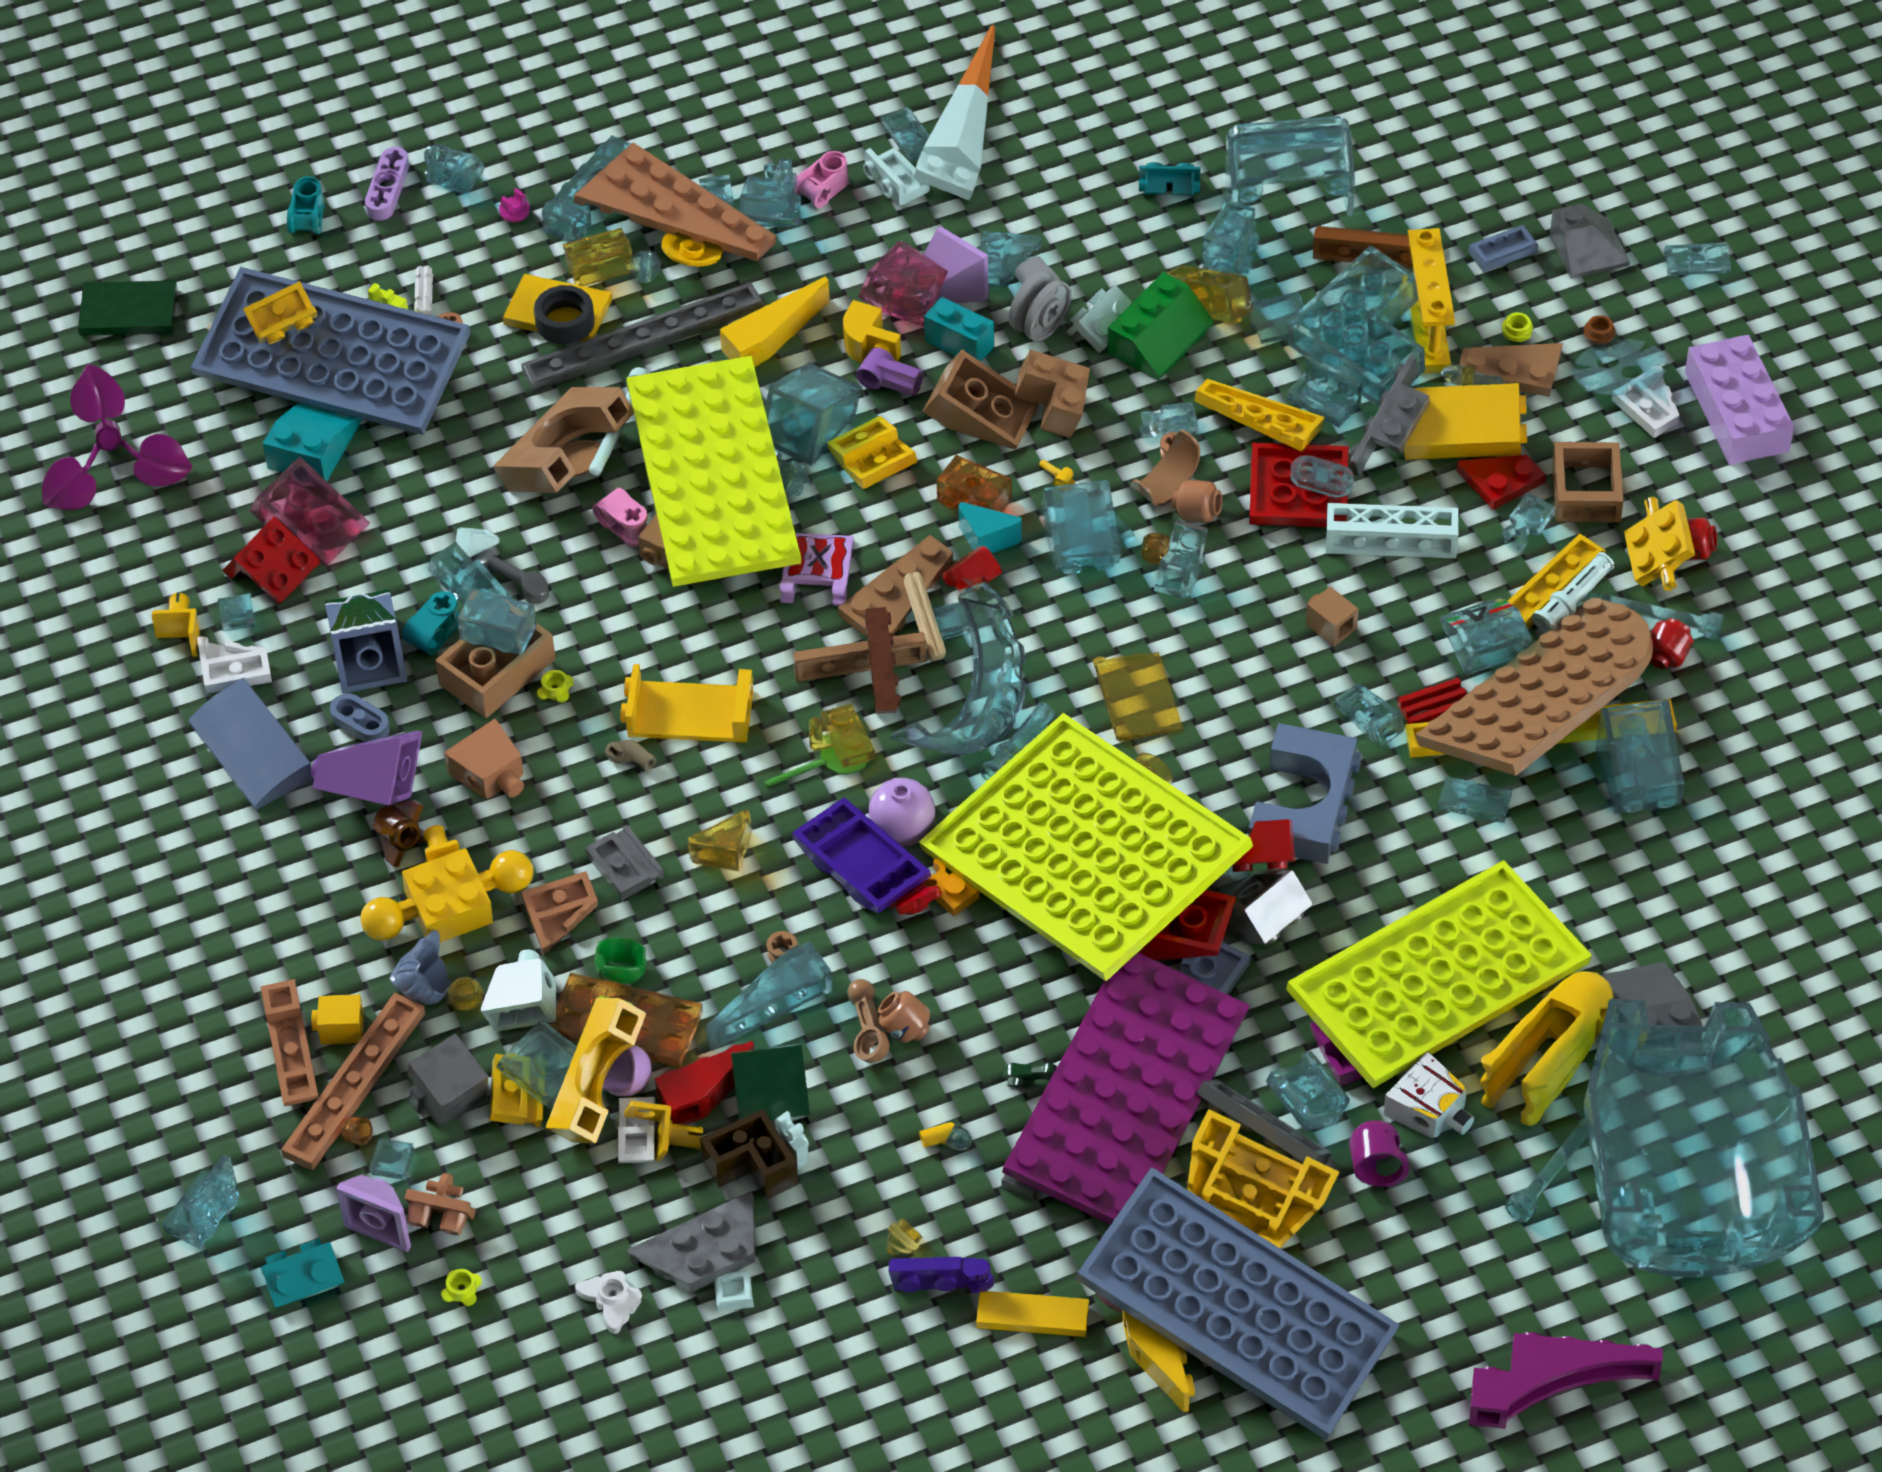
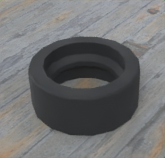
M559 285L547 289L535 301L534 317L539 335L549 342L555 344L575 343L588 336L594 327L593 302L590 295L581 288L572 285ZM562 307H572L582 312L579 317L568 322H555L547 318L550 312Z

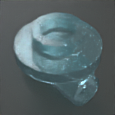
M650 251L636 253L632 257L629 266L630 272L638 280L637 282L650 283V281L654 280L661 269L658 257Z

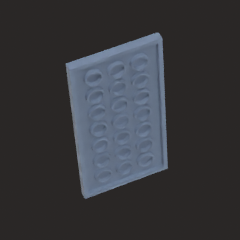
M244 267L239 268L191 366L193 375L424 435L470 336L471 330L469 325L301 282L312 306L317 311V317L313 318L314 323L300 331H297L295 327L285 332L286 337L274 344L269 345L267 341L260 344L243 308L298 281Z
M1152 1167L1075 1277V1280L1324 1440H1327L1400 1326V1324Z

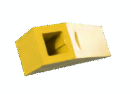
M1123 1310V1328L1130 1356L1183 1412H1188L1189 1397L1195 1396L1192 1375H1185L1183 1365L1187 1364L1186 1350Z

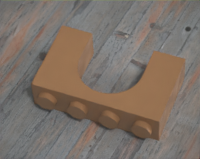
M571 387L507 451L493 468L508 491L557 493L576 474L561 447L570 440L586 433L617 432L634 414L633 408L620 387Z

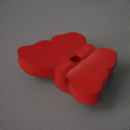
M923 882L889 905V907H896L899 915L917 914L923 911L930 901L942 896V892L939 886L926 887L925 882Z

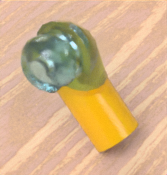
M952 1122L919 1131L923 1148L941 1143L953 1150L965 1151L972 1143L970 1133Z

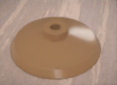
M578 440L561 447L576 471L573 477L589 472V467L601 445L599 442Z

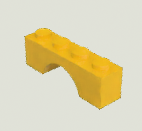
M596 998L545 1128L571 1142H597L609 1111L602 1101V1088L605 1077L620 1054L634 1046L646 1016L644 1011L620 998Z

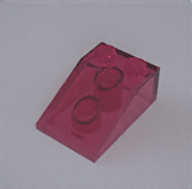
M301 457L295 460L256 497L250 509V512L264 525L273 517L277 518L320 559V563L324 566H327L370 524L362 514Z

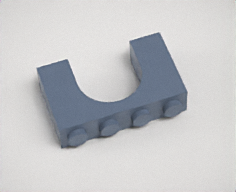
M1278 723L1271 746L1270 770L1309 777L1321 784L1326 790L1327 795L1318 804L1302 809L1287 808L1256 801L1248 829V836L1256 821L1290 819L1293 821L1295 858L1328 864L1331 851H1338L1341 832L1337 831L1338 824L1344 825L1346 821L1348 805H1344L1345 798L1351 799L1353 795L1355 779H1352L1351 775L1352 772H1359L1362 753L1356 752L1357 738Z

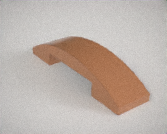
M295 979L260 986L283 1105L289 1106L317 1100L319 1097Z

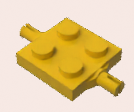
M1649 497L1648 500L1644 501L1647 512L1646 518L1624 531L1635 582L1642 587L1657 578H1661L1663 589L1665 591H1672V587L1674 589L1677 587L1674 570L1683 562L1695 556L1684 505L1678 500H1674L1659 510L1658 499Z

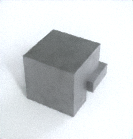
M456 1033L409 1063L408 1075L416 1084L410 1088L409 1103L417 1113L425 1108L439 1128L486 1098L489 1076Z

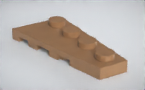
M929 535L838 607V616L867 637L865 609L886 607V611L891 613L892 624L888 625L889 633L894 635L896 631L899 632L906 623L907 616L912 611L903 582L905 575L919 572L922 575L927 591L929 588H933L952 563L953 551Z

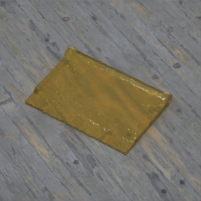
M1144 652L1112 659H1105V657L1101 656L1093 660L1117 741H1127L1183 730L1159 652L1150 654Z

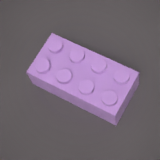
M1744 335L1689 347L1685 374L1728 464L1731 465L1790 452L1794 425L1750 336Z

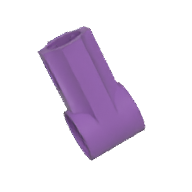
M872 348L858 368L856 378L860 384L868 389L876 390L884 386L910 396H916L921 389L924 371L894 361L893 356L882 348Z

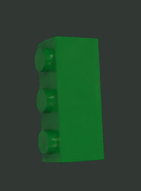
M1162 272L1108 326L1107 353L1159 381L1213 325L1214 320L1189 285Z

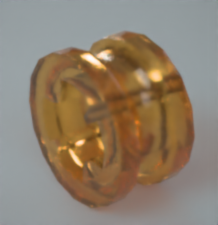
M1147 534L1142 540L1141 557L1152 564L1165 563L1170 557L1171 540L1164 534Z

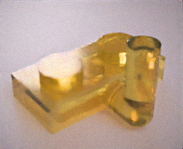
M852 703L820 712V718L813 717L809 720V746L813 751L833 747L843 768L875 759V749Z

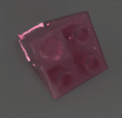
M898 241L869 269L858 297L869 305L882 308V313L924 326V315L933 307L948 271L905 241Z

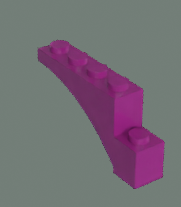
M1534 1332L1514 1333L1510 1371H1502L1496 1367L1474 1368L1468 1425L1506 1429V1424L1511 1418L1531 1405L1556 1393L1581 1385L1625 1379L1659 1380L1663 1348H1653L1647 1344H1616L1609 1340L1597 1342L1578 1340L1571 1336L1560 1338L1548 1337Z

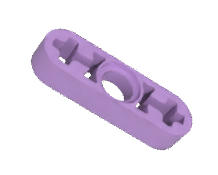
M391 147L384 150L377 164L365 198L367 215L373 220H386L394 213L409 170L408 154L400 147ZM386 180L395 182L389 187L380 186V183ZM380 198H383V199H384V203H381V204H380V202H381V199H380Z

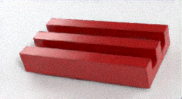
M1455 678L1399 697L1397 705L1408 724L1430 722L1448 710L1453 703L1441 706V704L1456 699L1461 700L1467 695V691L1464 687H1461L1460 679ZM1427 709L1429 710V711H1426V712H1423V713H1420V714H1417V715H1414V716L1412 715V714H1415V713H1418V712H1421V711H1424V710H1427Z

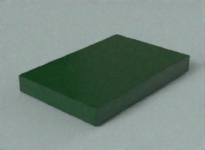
M177 281L83 283L78 322L79 336L173 333L178 291Z

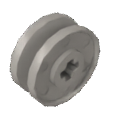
M1038 271L1032 274L1017 291L1009 311L1010 326L1018 332H1025L1027 337L1033 341L1041 342L1047 339L1062 323L1069 309L1072 299L1070 286L1063 281L1055 280L1053 275L1046 271Z

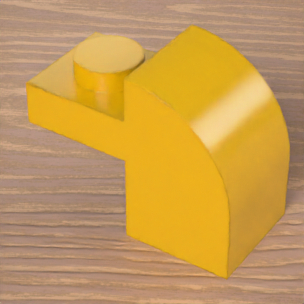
M853 300L843 318L844 347L847 354L853 360L862 364L872 348H882L893 356L894 361L898 362L901 357V335L883 329L882 308Z

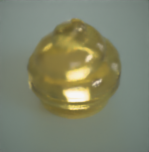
M903 1217L897 1223L893 1221L888 1227L887 1253L898 1255L901 1252L909 1254L912 1251H916L920 1247L917 1243L923 1236Z

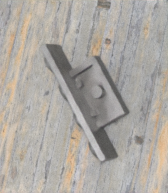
M1409 355L1405 364L1398 366L1394 375V384L1390 391L1386 390L1381 396L1379 410L1375 417L1371 416L1368 419L1364 428L1365 435L1361 442L1355 443L1349 455L1353 474L1360 476L1377 444L1401 454L1430 403L1429 395L1410 387L1418 373L1416 357Z

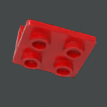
M273 517L228 563L222 572L231 580L239 571L243 575L247 574L276 603L281 604L320 563V559L277 518Z

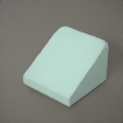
M460 527V529H457L454 551L464 558H469L498 544L500 538L485 529Z

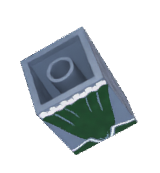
M390 589L325 601L342 694L408 681Z

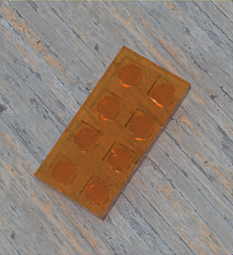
M570 972L556 1005V1021L548 1024V1036L579 1043L596 998L599 995L609 998H620L626 1002L633 1003V1006L646 1013L634 1045L641 1047L652 1061L677 1067L682 1066L703 1013L702 1003Z

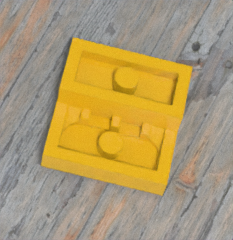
M881 416L827 442V447L837 462L862 489L917 463L915 451L898 438L897 429Z

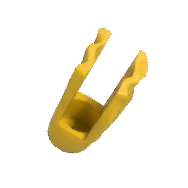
M1581 971L1572 974L1556 986L1513 1028L1496 1049L1481 1058L1482 1065L1486 1070L1479 1082L1485 1092L1481 1104L1492 1109L1527 1065L1539 1046L1548 1036H1551L1556 1041L1522 1080V1095L1526 1107L1521 1112V1124L1532 1126L1538 1123L1545 1110L1561 1094L1565 1086L1572 1079L1600 1034L1603 1023L1609 1017L1613 1007V990L1609 982L1597 973Z

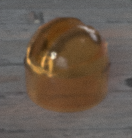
M366 1117L349 1118L344 1122V1127L341 1129L343 1139L352 1145H366L371 1140L373 1133L372 1124Z

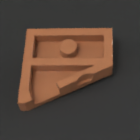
M586 871L521 892L524 906L543 954L549 952L598 906L597 897Z

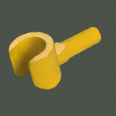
M1044 459L1040 461L1039 466L1055 477L1053 480L1055 488L1062 493H1068L1075 485V481L1071 479L1073 477L1072 469L1064 467L1061 470Z

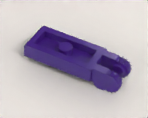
M933 1257L889 1260L888 1272L894 1291L916 1292L929 1289L952 1291L954 1289L968 1288L972 1293H980V1291L984 1293V1291L988 1292L989 1289L991 1290L995 1283L994 1277L990 1272V1263L984 1258Z

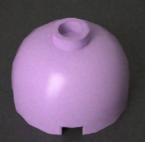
M894 778L884 782L874 791L869 802V819L901 846H911L919 843L927 835V832L932 827L934 828L936 824L935 803L929 790L918 781L909 778Z

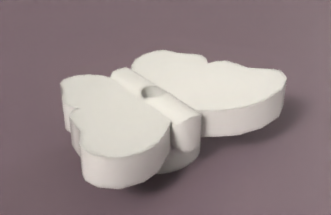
M622 1271L605 1273L601 1277H593L586 1281H580L575 1285L576 1294L580 1298L596 1302L597 1309H603L604 1324L609 1332L613 1334L620 1332L623 1324L629 1320L630 1314L635 1313L642 1300L641 1291L635 1287H629V1284L626 1282V1275Z

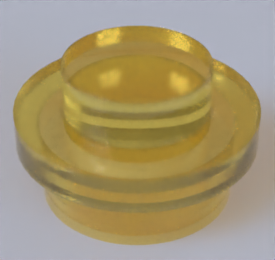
M461 977L452 983L448 991L449 1002L458 1010H472L483 1000L482 987L470 977Z

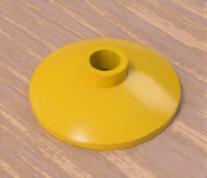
M679 232L676 235L667 233L662 239L661 247L665 255L673 261L686 266L701 267L712 265L718 262L723 254L720 245L707 241L698 243L692 241L691 236Z

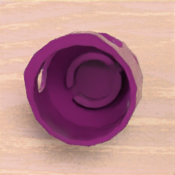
M1371 1120L1360 1124L1352 1132L1349 1148L1356 1178L1363 1183L1373 1186H1395L1401 1183L1408 1175L1409 1162L1407 1155L1400 1151L1401 1140L1398 1131L1390 1123L1381 1120ZM1392 1155L1402 1162L1400 1168L1389 1176H1381L1377 1173L1376 1161Z

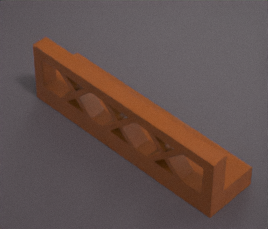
M1317 226L1315 228L1313 259L1413 269L1408 234Z

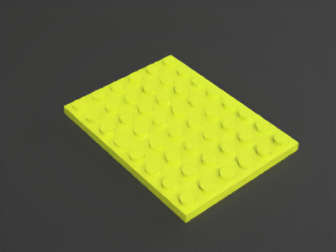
M1064 713L919 841L922 851L932 858L941 861L950 871L1105 981L1112 977L1253 847L1249 836Z

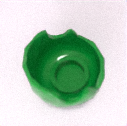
M621 937L606 938L599 941L596 946L595 968L604 980L612 984L627 985L636 983L646 971V949L642 944L631 939Z

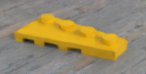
M1207 379L1196 390L1194 399L1195 402L1210 410L1225 415L1299 451H1302L1323 429L1325 420L1323 416Z

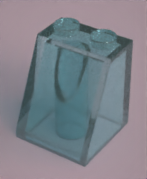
M809 362L771 384L768 390L765 413L774 449L808 465H814L827 450V442L836 438L856 415L862 386Z
M1109 480L1044 488L1040 507L1054 572L1063 571V574H1075L1081 572L1082 568L1095 566L1096 570H1106L1119 563L1121 550Z
M1668 700L1601 708L1596 753L1614 814L1623 812L1634 813L1645 809L1669 808L1674 805H1681L1684 780Z

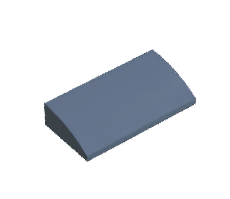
M244 677L213 696L188 720L189 725L255 810L313 780L311 777V764Z

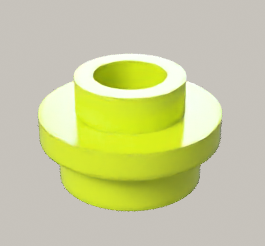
M1512 313L1502 323V334L1508 340L1522 342L1532 336L1533 324L1526 314Z

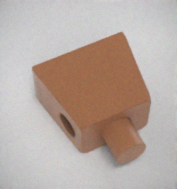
M493 719L444 752L447 773L484 799L491 798L501 790L510 798L519 795L524 788V783L519 779L524 773L521 755L496 719Z

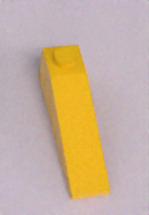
M823 277L721 328L722 352L729 359L752 356L754 367L767 361L830 302L829 280Z

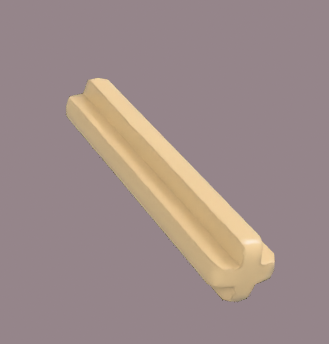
M919 572L908 573L905 575L903 582L919 632H924L928 659L930 661L942 660L945 658L946 649L922 575Z

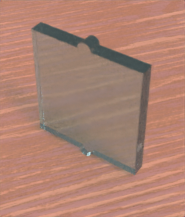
M1298 292L1246 303V309L1251 318L1250 326L1255 328L1261 344L1314 333V327L1308 316L1309 309L1304 307Z

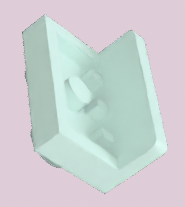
M895 147L879 156L871 148L864 151L865 163L863 164V169L866 176L870 180H874L881 187L884 195L887 198H892L899 207L930 191V185L913 179L915 167Z
M1116 284L1107 292L1100 289L1089 300L1092 306L1088 310L1082 307L1070 319L1073 325L1066 331L1069 336L1078 331L1098 353L1107 346L1108 326L1132 303Z

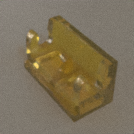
M622 228L563 244L569 274L572 273L575 285L586 286L635 271L631 244Z

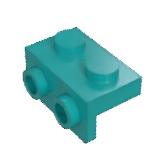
M320 1238L299 1245L300 1253L288 1257L286 1251H282L265 1258L267 1264L261 1266L260 1271L264 1276L275 1308L345 1283L331 1242L322 1244Z

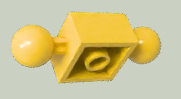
M464 848L402 871L404 892L407 899L398 903L388 897H377L370 900L361 912L360 922L362 929L374 940L387 941L393 939L401 932L405 921L416 918L424 937L428 936L431 931L436 930L440 934V942L487 926L493 923L491 901L486 892L497 888L504 893L516 894L525 890L533 879V865L524 853L516 850H507L501 852L493 859L489 870L477 873L467 849Z

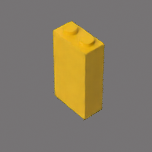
M1519 383L1413 388L1429 395L1430 403L1404 447L1405 460L1521 455V443H1527V424H1521L1520 414H1527L1526 395H1520Z

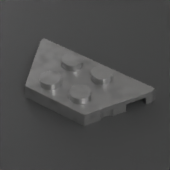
M749 1191L627 1249L630 1261L636 1265L641 1262L653 1268L655 1275L665 1280L674 1281L678 1287L690 1293L713 1283L716 1278L726 1273L736 1272L754 1263L755 1202L752 1192Z

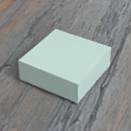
M750 1270L726 1273L714 1280L717 1311L754 1307Z

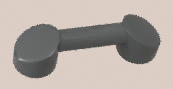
M486 549L470 559L471 572L477 577H489L496 571L522 584L523 597L530 604L543 603L549 597L548 583L543 575L534 571L525 572L495 557V552L492 549Z

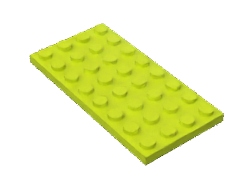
M752 356L627 377V387L634 411L672 586L801 564V555Z
M1503 860L1291 979L1287 983L1286 990L1370 1086L1375 1088L1415 1065L1426 1052L1431 1055L1589 964L1592 955Z

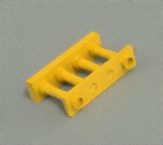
M1440 229L1408 230L1414 273L1404 274V285L1419 374L1450 372L1451 360L1445 326L1455 325V317Z

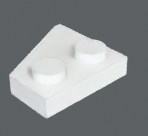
M1659 364L1612 393V401L1653 438L1677 425L1679 421L1676 404L1671 400L1672 393L1669 386H1666L1664 382V371Z
M197 637L206 694L222 691L243 677L250 686L272 682L266 648L244 647L239 643L226 641L224 646L209 643L208 637Z

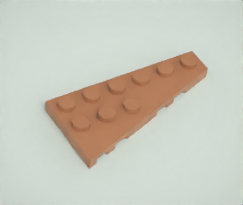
M635 143L630 144L574 195L575 204L585 206L588 203L600 207V212L610 215L612 212L629 216L632 222L673 235L679 232L691 236V240L698 243L707 241L720 245L723 251L754 261L761 258L776 243V235Z

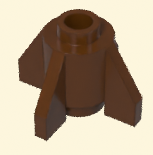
M411 799L392 805H385L374 817L373 828L380 835L386 861L394 867H399L405 853L401 848H410L418 840L427 843L423 835L424 830L419 828L417 822L424 806L417 800Z

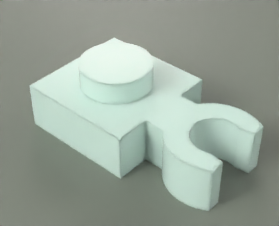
M786 1111L775 1119L776 1129L797 1161V1170L809 1163V1142L803 1134L802 1124L794 1125L791 1121L790 1113Z

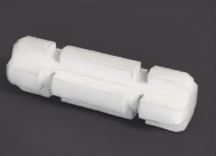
M418 266L415 270L416 301L414 302V310L419 313L432 315V268L429 266Z

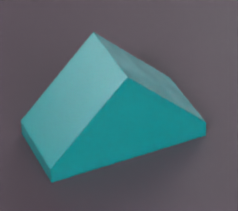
M960 502L958 506L959 528L973 550L980 546H985L993 554L1021 542V517Z

